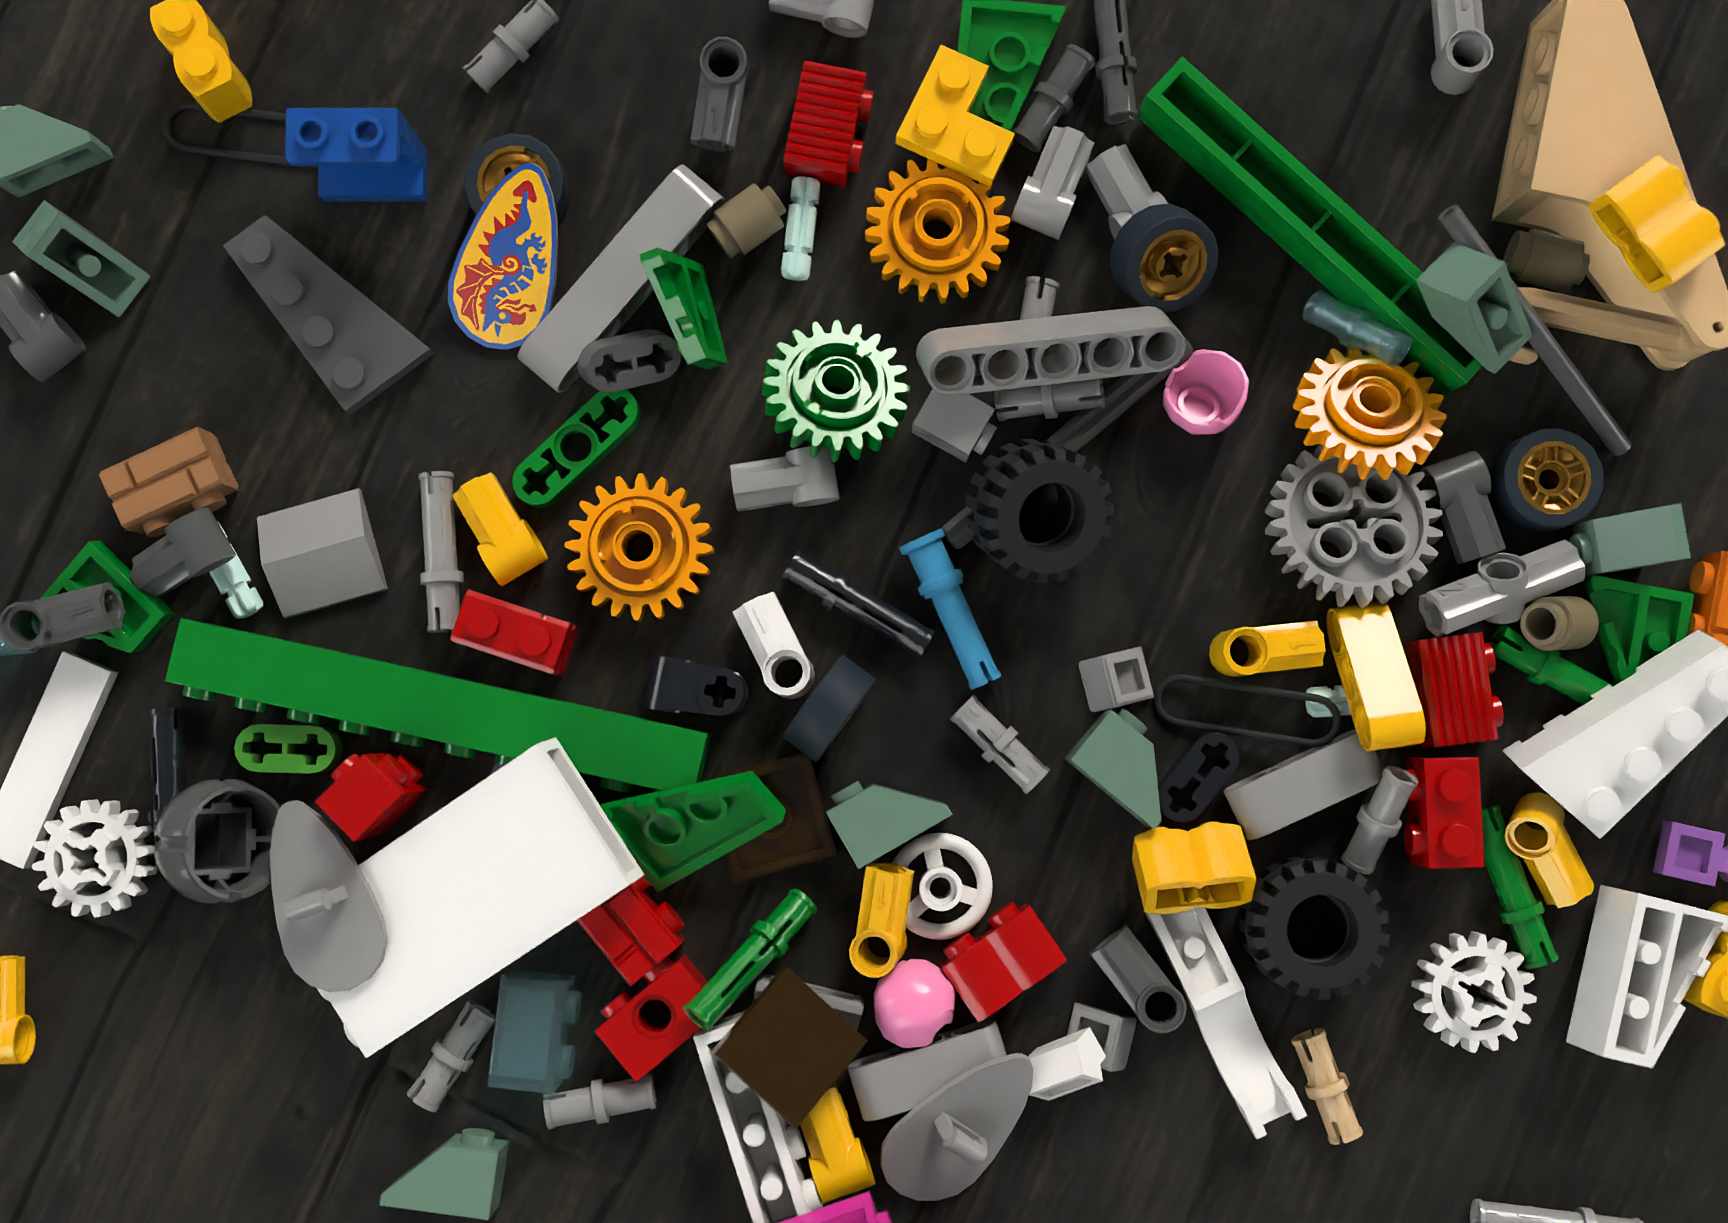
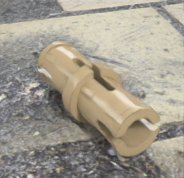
M1316 1028L1314 1030L1315 1035L1313 1036L1311 1030L1299 1033L1291 1039V1042L1296 1048L1308 1080L1307 1085L1304 1087L1309 1099L1315 1100L1328 1134L1329 1143L1339 1144L1341 1142L1340 1136H1342L1344 1143L1359 1138L1363 1135V1130L1357 1121L1346 1091L1350 1084L1346 1074L1339 1072L1326 1038L1325 1029Z

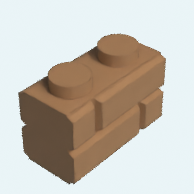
M195 427L100 471L99 474L108 497L113 501L112 505L121 526L128 531L139 534L146 533L147 537L166 534L164 531L166 526L192 511L209 507L212 512L220 509L227 503L224 496L237 491L239 488L229 465L225 461L226 458L217 438L213 433L199 427Z

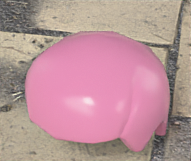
M1205 349L1193 352L1184 364L1178 368H1173L1169 374L1163 391V406L1171 421L1190 434H1217L1234 423L1243 410L1247 400L1249 379L1241 363L1225 352Z
M902 960L888 974L880 978L874 991L875 1022L885 1039L902 1048L930 1045L936 1032L943 1025L952 1022L953 1011L955 1010V988L943 970L927 960Z

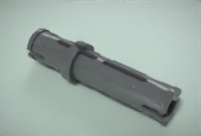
M1094 0L1099 48V61L1095 64L1097 79L1102 82L1104 120L1106 123L1113 125L1129 123L1138 117L1133 75L1137 73V61L1135 57L1131 56L1126 0Z

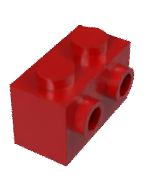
M393 752L363 754L361 757L353 754L334 770L331 777L336 782L315 802L355 842L384 835L429 789L420 781L424 776L423 771L411 758L403 753H400L398 756Z
M1405 757V770L1418 780L1416 788H1414L1406 803L1407 824L1404 829V844L1409 855V864L1429 869L1484 867L1479 757Z

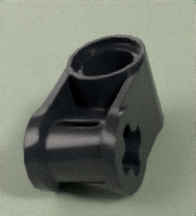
M651 655L644 708L691 715L692 712L732 717L741 713L747 706L750 698V688L746 679L739 673L723 667L698 664L696 661ZM727 678V685L736 689V695L734 699H725L723 707L720 708V701L718 698L711 696V690L713 686H721L723 679Z

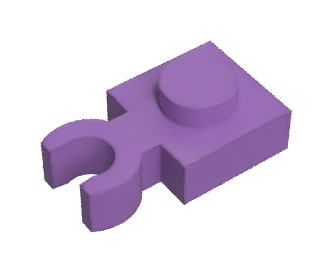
M1663 820L1653 873L1715 886L1718 874L1721 879L1728 883V845L1723 847L1725 833Z

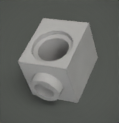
M932 389L913 422L911 432L966 463L972 451L982 455L994 435L997 427L990 424L989 421L995 408L970 394L942 395Z

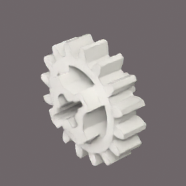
M98 799L81 801L80 809L77 806H68L60 809L63 821H46L43 826L51 835L50 839L35 841L34 843L36 849L45 852V858L32 864V869L46 871L48 878L43 880L38 886L40 891L54 888L58 892L53 899V906L61 907L72 902V916L86 915L91 910L95 918L111 914L112 908L116 911L132 906L129 895L135 897L143 895L148 891L140 879L143 876L155 875L157 873L154 866L146 863L147 856L155 854V846L145 845L144 838L153 829L151 825L142 827L134 825L139 815L136 809L125 810L120 813V801H104L100 805ZM91 822L105 824L102 829H96L94 833L90 830L83 831L80 829ZM96 848V849L98 850V852H97V853H94V852H93V849ZM98 883L101 886L109 885L112 887V889L102 894L87 891L89 887L96 886Z
M1471 931L1468 943L1462 935L1452 933L1449 934L1450 948L1447 949L1437 943L1431 944L1430 948L1436 958L1432 963L1426 960H1418L1417 965L1427 973L1425 979L1413 980L1411 984L1412 987L1424 992V998L1413 1003L1414 1008L1422 1013H1431L1423 1025L1434 1033L1442 1031L1440 1040L1454 1047L1460 1041L1462 1048L1472 1053L1477 1052L1480 1041L1484 1047L1492 1051L1499 1050L1497 1037L1499 1035L1515 1041L1518 1036L1512 1025L1516 1021L1529 1024L1531 1018L1521 1011L1523 1004L1536 1003L1537 1000L1536 996L1524 992L1523 986L1532 982L1535 979L1534 975L1524 970H1517L1524 957L1514 951L1505 953L1507 942L1493 937L1487 943L1485 934ZM1469 957L1466 965L1451 968L1458 961ZM1503 978L1505 981L1506 994L1501 982ZM1461 981L1468 985L1473 984L1480 990L1479 993L1488 997V1001L1486 1002L1480 998L1474 999L1467 993L1468 990L1459 986L1458 983ZM1441 987L1443 988V991H1444V994H1445V998H1446V1001H1447L1446 1004H1445V1006H1443V1003H1442ZM1496 1015L1490 1021L1479 1025L1482 1019Z

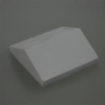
M357 488L257 517L261 566L284 618H291L388 590L361 489Z

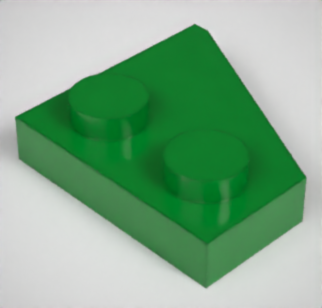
M659 247L639 254L643 268L673 331L678 350L687 364L709 370L728 364L703 264Z
M89 541L41 597L45 598L101 583H111L114 590L121 595L124 605L123 627L82 638L88 640L99 639L104 641L107 646L129 653L142 652L175 614L159 597L154 598L150 593L138 590L129 575L131 570L101 541ZM34 614L32 621L40 624L38 616Z
M1596 575L1585 576L1583 581L1584 590L1588 602L1592 604L1598 615V634L1614 686L1635 674V668L1688 636L1694 594Z

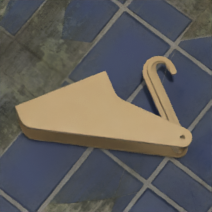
M1552 0L1530 23L1492 220L1534 228L1584 242V253L1590 255V264L1586 276L1607 303L1537 288L1518 287L1546 326L1638 345L1657 368L1673 371L1711 351H1718L1728 347V289L1714 253L1672 285L1652 293L1633 274L1622 255L1621 249L1613 244L1596 224L1588 204L1657 155L1667 163L1674 164L1682 171L1686 178V187L1691 200L1696 204L1697 202L1625 1ZM1522 346L1509 360L1529 365L1537 360L1538 354L1535 350Z

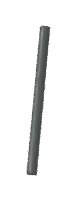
M1458 205L1448 207L1439 215V221L1456 243L1496 258ZM1512 280L1532 333V337L1528 340L1611 454L1613 456H1620L1626 453L1631 448L1632 443Z

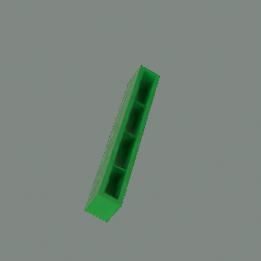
M1183 56L1146 94L1137 118L1394 350L1400 352V355L1409 363L1417 362L1419 364L1417 370L1424 377H1432L1434 379L1433 385L1444 395L1467 384L1479 371L1482 365L1431 316L1416 281L1423 272Z

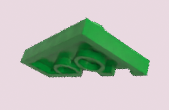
M962 0L957 52L989 66L987 76L969 113L1008 131H1012L1065 15L1067 6L1010 0Z
M753 771L599 804L643 871V876L657 892L782 823L786 811L783 805Z

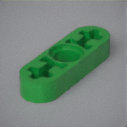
M626 389L616 392L599 391L516 468L512 479L516 495L523 502L535 508L550 507L561 499L636 429L640 422L641 410L634 396ZM612 400L615 404L619 405L626 401L628 404L623 409L627 416L626 420L622 423L615 419L607 422L601 430L609 437L604 442H601L595 431L584 424V422L591 417L598 426L608 415L607 410L604 408L606 403ZM575 433L587 435L592 444L588 457L579 462L567 460L563 453L565 440ZM553 453L557 462L571 472L563 478L562 474L556 470L546 480V484L550 488L546 494L542 495L534 491L529 495L527 490L530 489L532 484L528 476L534 471L541 476L546 474L553 465L545 459Z

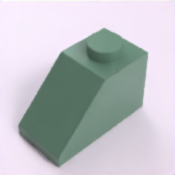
M20 104L0 107V187L18 198L114 158L111 149L86 130Z
M45 200L12 241L27 257L119 318L151 277L93 233Z
M1453 242L1416 280L1431 316L1486 370L1492 373H1496L1532 337L1507 266L1501 260Z
M1681 503L1603 517L1571 525L1573 535L1570 537L1569 542L1578 549L1580 559L1585 565V576L1643 568L1691 558Z
M1122 709L1118 715L1113 710H1104L1064 759L1142 824L1155 829L1161 822L1154 744L1143 736L1148 728L1125 709Z
M859 781L830 796L835 806L826 811L858 869L953 815L949 807L943 802L877 784H871L863 789Z
M463 1129L462 1134L456 1133L396 1179L381 1194L380 1206L489 1220L500 1206L509 1140L494 1139L495 1133L487 1129Z

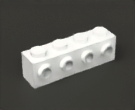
M742 1011L718 1019L710 1031L700 1028L693 1038L753 1223H779L823 1208V1203L813 1177L805 1180L799 1159L806 1157L799 1128L788 1127L787 1122L711 1054V1051L745 1012Z

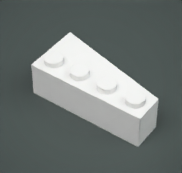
M1696 630L1635 668V674L1613 687L1607 685L1591 695L1593 700L1567 716L1560 714L1543 725L1544 730L1523 743L1518 740L1502 751L1524 773L1601 839L1728 716V647L1700 630Z

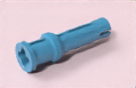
M941 528L899 547L902 555L909 556L921 583L918 587L920 596L923 595L925 600L931 599L969 682V688L972 690L1002 675L997 670L959 584L963 583L962 577L964 576L961 569H954L942 542L945 534Z

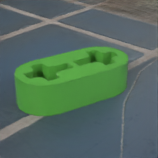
M257 724L241 731L236 738L234 750L235 757L240 765L249 771L312 774L327 772L334 768L341 760L343 744L338 733L330 727L321 725ZM262 733H264L265 742L282 743V753L264 755L263 763H261V755L252 753L251 749L253 742L261 741ZM315 734H317L318 743L327 745V754L318 756L316 764H314L313 755L296 754V744L313 743Z

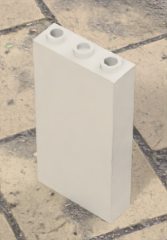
M556 737L537 743L358 865L369 883L385 919L388 943L384 960L372 978L351 990L328 992L319 988L317 990L323 998L331 1002L344 1023L346 1036L352 1044L360 1048L365 1058H367L644 875Z

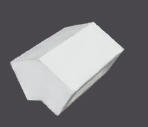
M1090 1027L1039 1046L1028 1056L1033 1066L1032 1087L1029 1093L1031 1096L1050 1101L1103 1081L1100 1063L1106 1058V1055Z

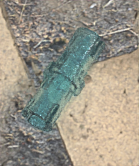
M1319 290L1318 294L1314 293L1311 296L1303 312L1305 321L1332 333L1339 338L1341 345L1352 350L1355 348L1364 350L1391 367H1395L1397 363L1400 364L1411 347L1412 338L1408 334L1381 323V321L1374 318L1372 311L1362 306L1358 308L1349 306L1323 290Z

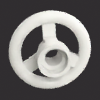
M931 833L915 838L906 844L892 861L893 864L903 865L907 868L914 858L924 852L928 869L920 880L919 894L909 904L906 928L919 936L935 940L951 939L965 934L981 921L991 902L993 881L987 861L973 844L953 834ZM940 849L954 851L967 860L975 873L977 889L962 885L959 876L952 869L943 866ZM940 877L947 879L950 883V889L946 895L935 896L930 892V885L934 879ZM959 901L971 905L963 916L949 923L937 924L919 918L928 908L936 911H946L956 906Z

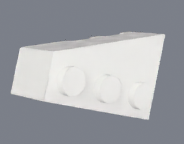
M1600 885L1566 1042L1602 1057L1653 1068L1686 1009L1680 1003L1696 976L1704 977L1711 964L1706 957L1720 932L1728 933V916Z

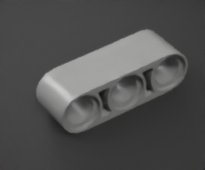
M1356 729L1336 736L1326 745L1312 747L1227 787L1223 792L1239 826H1241L1245 839L1253 840L1277 831L1378 784L1383 776L1384 769L1375 751L1367 752L1362 748Z
M989 1019L936 1034L933 1042L925 1047L902 1048L898 1046L863 1057L849 1064L847 1069L864 1121H873L912 1110L941 1087L971 1068L992 1059L1006 1056L1007 1054L997 1021Z

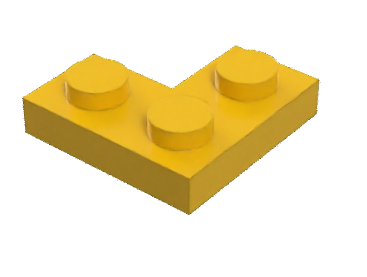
M940 45L896 134L895 144L991 187L1011 147L1015 133L969 113L987 76L989 66Z

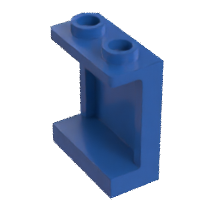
M286 108V160L292 166H318V196L324 202H428V150L398 108Z

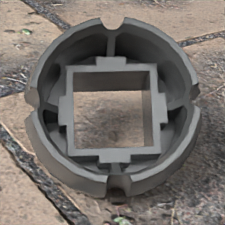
M205 780L188 787L173 798L164 808L155 829V835L161 839V846L154 851L161 874L172 887L185 897L202 903L217 904L220 901L232 903L262 891L271 883V837L276 816L280 809L279 805L266 792L242 780ZM197 814H219L218 865L195 866Z

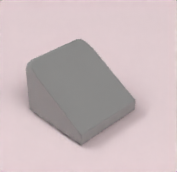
M1141 646L1083 660L1079 663L1088 705L1092 712L1154 698Z
M1074 1003L1067 1035L1090 1027L1106 1055V1058L1100 1063L1101 1069L1110 1072L1122 1071L1127 1065L1137 1019L1125 1014Z

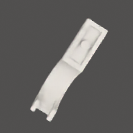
M1198 906L1187 911L1172 914L1145 912L1193 1010L1209 1052L1254 1137L1259 1139L1267 1135L1263 1125L1291 1112L1295 1120L1306 1117L1307 1114L1294 1088L1287 1081L1265 1043L1250 1010L1245 988L1206 909Z

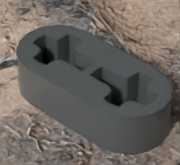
M644 329L589 343L582 350L578 358V370L581 377L595 389L602 392H616L663 381L671 377L678 369L681 362V354L673 338L656 329ZM653 344L663 349V354L656 356V365H652L644 359L637 360L638 357L652 354ZM604 355L616 362L623 361L621 364L608 367L606 377L595 371V367L603 365Z

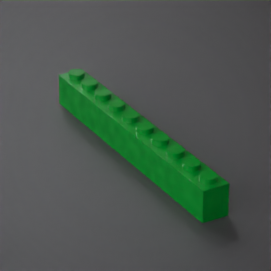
M180 618L165 682L184 685L183 696L215 702L217 693L236 697L234 707L267 713L269 704L288 708L286 718L311 724H319L321 716L339 719V730L371 736L373 727L392 731L390 741L416 747H423L424 739L444 743L443 753L474 759L476 750L497 754L495 764L505 766L537 743L556 737L579 774L585 773L601 777L599 787L625 793H631L632 784L653 788V792L701 782L712 734Z

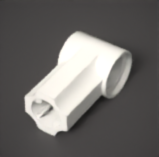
M775 592L758 596L733 611V615L762 671L764 682L768 688L781 697L789 699L802 697L806 694L814 683L815 673L813 665L806 657ZM789 659L797 660L800 662L803 670L799 683L789 688L780 687L775 678L777 667L783 661Z

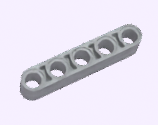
M684 164L675 168L529 335L519 350L518 360L556 392L561 393L568 389L580 377L578 358L582 350L593 341L615 336L654 291L643 268L639 254L659 247L683 257L706 231V224L715 218L713 212L724 205L725 198Z
M1143 306L937 329L930 331L922 337L917 345L916 357L919 366L934 391L942 395L953 396L1161 372L1171 369L1181 360L1186 344L1182 333L1162 310L1156 307ZM1161 332V335L1155 342L1146 345L1153 335ZM1110 338V341L1105 347H1103L1100 350L1094 351L1095 347L1098 345L1099 342H1101L1104 339ZM1059 344L1056 351L1051 355L1042 356L1045 349L1049 346ZM1007 350L1002 359L996 362H989L992 355L996 352ZM955 356L953 362L947 367L935 368L937 363L944 357Z

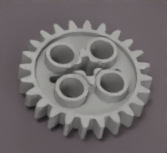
M1322 444L1318 445L1314 451V456L1306 450L1302 451L1295 461L1297 466L1288 464L1280 476L1283 481H1277L1270 491V494L1277 500H1271L1265 509L1267 515L1277 518L1269 523L1265 529V534L1281 538L1275 543L1270 552L1272 555L1287 554L1289 560L1281 569L1283 574L1298 569L1302 573L1297 584L1299 589L1304 588L1310 582H1314L1318 585L1316 599L1319 601L1330 590L1336 592L1338 607H1343L1351 595H1355L1360 608H1365L1372 601L1373 593L1381 604L1387 603L1394 596L1393 589L1400 595L1405 594L1413 586L1411 579L1419 581L1428 572L1424 564H1430L1438 555V552L1430 545L1435 544L1443 536L1441 530L1429 526L1442 516V510L1426 507V504L1436 495L1435 490L1420 491L1417 485L1425 475L1423 471L1408 476L1403 475L1394 468L1388 480H1383L1376 468L1372 467L1366 479L1363 480L1360 479L1357 471L1358 468L1354 464H1350L1345 472L1339 473L1337 468L1339 458L1336 456L1321 462L1318 458L1324 447ZM1370 488L1378 491L1383 496L1385 503H1377L1371 500L1365 489ZM1312 492L1326 494L1332 500L1333 507L1319 504L1314 499ZM1346 516H1348V517L1350 518V520H1343V519H1344ZM1388 516H1395L1398 518L1399 522L1393 519L1383 518ZM1307 522L1322 527L1312 529L1307 526ZM1374 538L1386 540L1391 545L1393 554H1386L1380 551L1374 543ZM1320 541H1329L1335 544L1341 553V557L1335 558L1327 555L1322 550Z

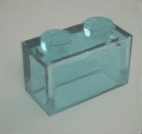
M511 969L501 976L488 1087L554 1094L562 1084L563 1078L570 1079L574 1065L575 1046L567 1045L569 1024H577L581 1007V992L573 991L575 976Z

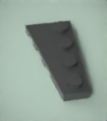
M266 215L223 245L344 411L350 415L435 354L429 347Z

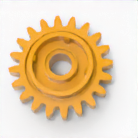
M930 159L927 160L925 171H920L913 160H908L906 179L894 171L889 172L888 182L892 191L876 187L874 199L882 207H869L866 212V219L878 226L865 230V241L880 243V245H877L870 251L871 262L888 261L882 269L881 278L885 281L897 274L900 275L898 289L900 294L905 293L912 284L917 285L919 302H924L930 289H936L941 304L946 303L950 287H954L957 293L964 299L968 296L969 285L967 280L969 279L983 288L987 282V275L982 267L998 271L1001 259L992 251H1006L1009 244V239L997 233L1009 229L1010 217L995 215L1004 207L1005 197L994 196L988 198L987 196L991 192L993 184L991 187L982 183L976 184L974 179L950 168L939 169L937 162ZM932 220H941L948 224L952 232L945 238L934 239L925 233L923 227Z
M1356 344L1350 345L1345 357L1333 348L1330 350L1325 361L1316 358L1309 373H1304L1297 388V397L1293 403V408L1300 411L1295 421V427L1309 429L1303 442L1305 446L1316 444L1324 446L1318 458L1321 462L1330 459L1332 456L1339 458L1337 467L1339 473L1345 472L1350 464H1354L1358 468L1357 471L1360 479L1363 480L1366 479L1372 467L1376 468L1383 480H1388L1394 468L1403 475H1407L1415 463L1422 465L1443 435V432L1439 429L1446 420L1447 414L1437 410L1444 399L1443 395L1427 393L1434 379L1432 377L1415 378L1414 374L1419 364L1412 362L1406 367H1401L1398 364L1400 352L1396 350L1390 354L1388 359H1383L1380 356L1378 345L1375 344L1372 345L1367 356L1361 354Z
M638 473L633 489H629L627 483L618 476L615 479L616 493L610 495L609 492L599 485L595 487L597 497L600 500V504L597 506L581 500L579 505L588 515L586 521H569V525L581 533V538L565 542V548L580 553L581 556L579 559L570 562L567 568L572 572H586V576L579 581L576 587L581 592L597 588L591 603L595 607L599 608L612 599L611 615L620 618L625 612L626 607L630 605L632 617L637 622L642 621L647 606H650L651 611L657 618L662 619L665 613L663 605L665 601L669 600L672 605L680 610L684 608L683 600L679 594L682 589L693 594H699L700 590L691 580L693 574H710V570L704 564L698 562L699 556L713 554L714 548L709 544L699 543L698 540L700 537L707 535L712 529L708 523L693 524V520L703 510L698 503L682 508L687 498V492L684 488L681 487L674 491L671 496H667L668 481L663 477L656 482L652 490H649L648 481L643 473ZM640 534L649 535L653 541L651 555L640 562L631 561L627 555L629 541Z

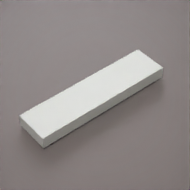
M62 651L0 790L1 860L22 869L32 868V864L39 852L34 847L35 841L45 839L47 831L43 825L46 821H53L119 672L75 653Z

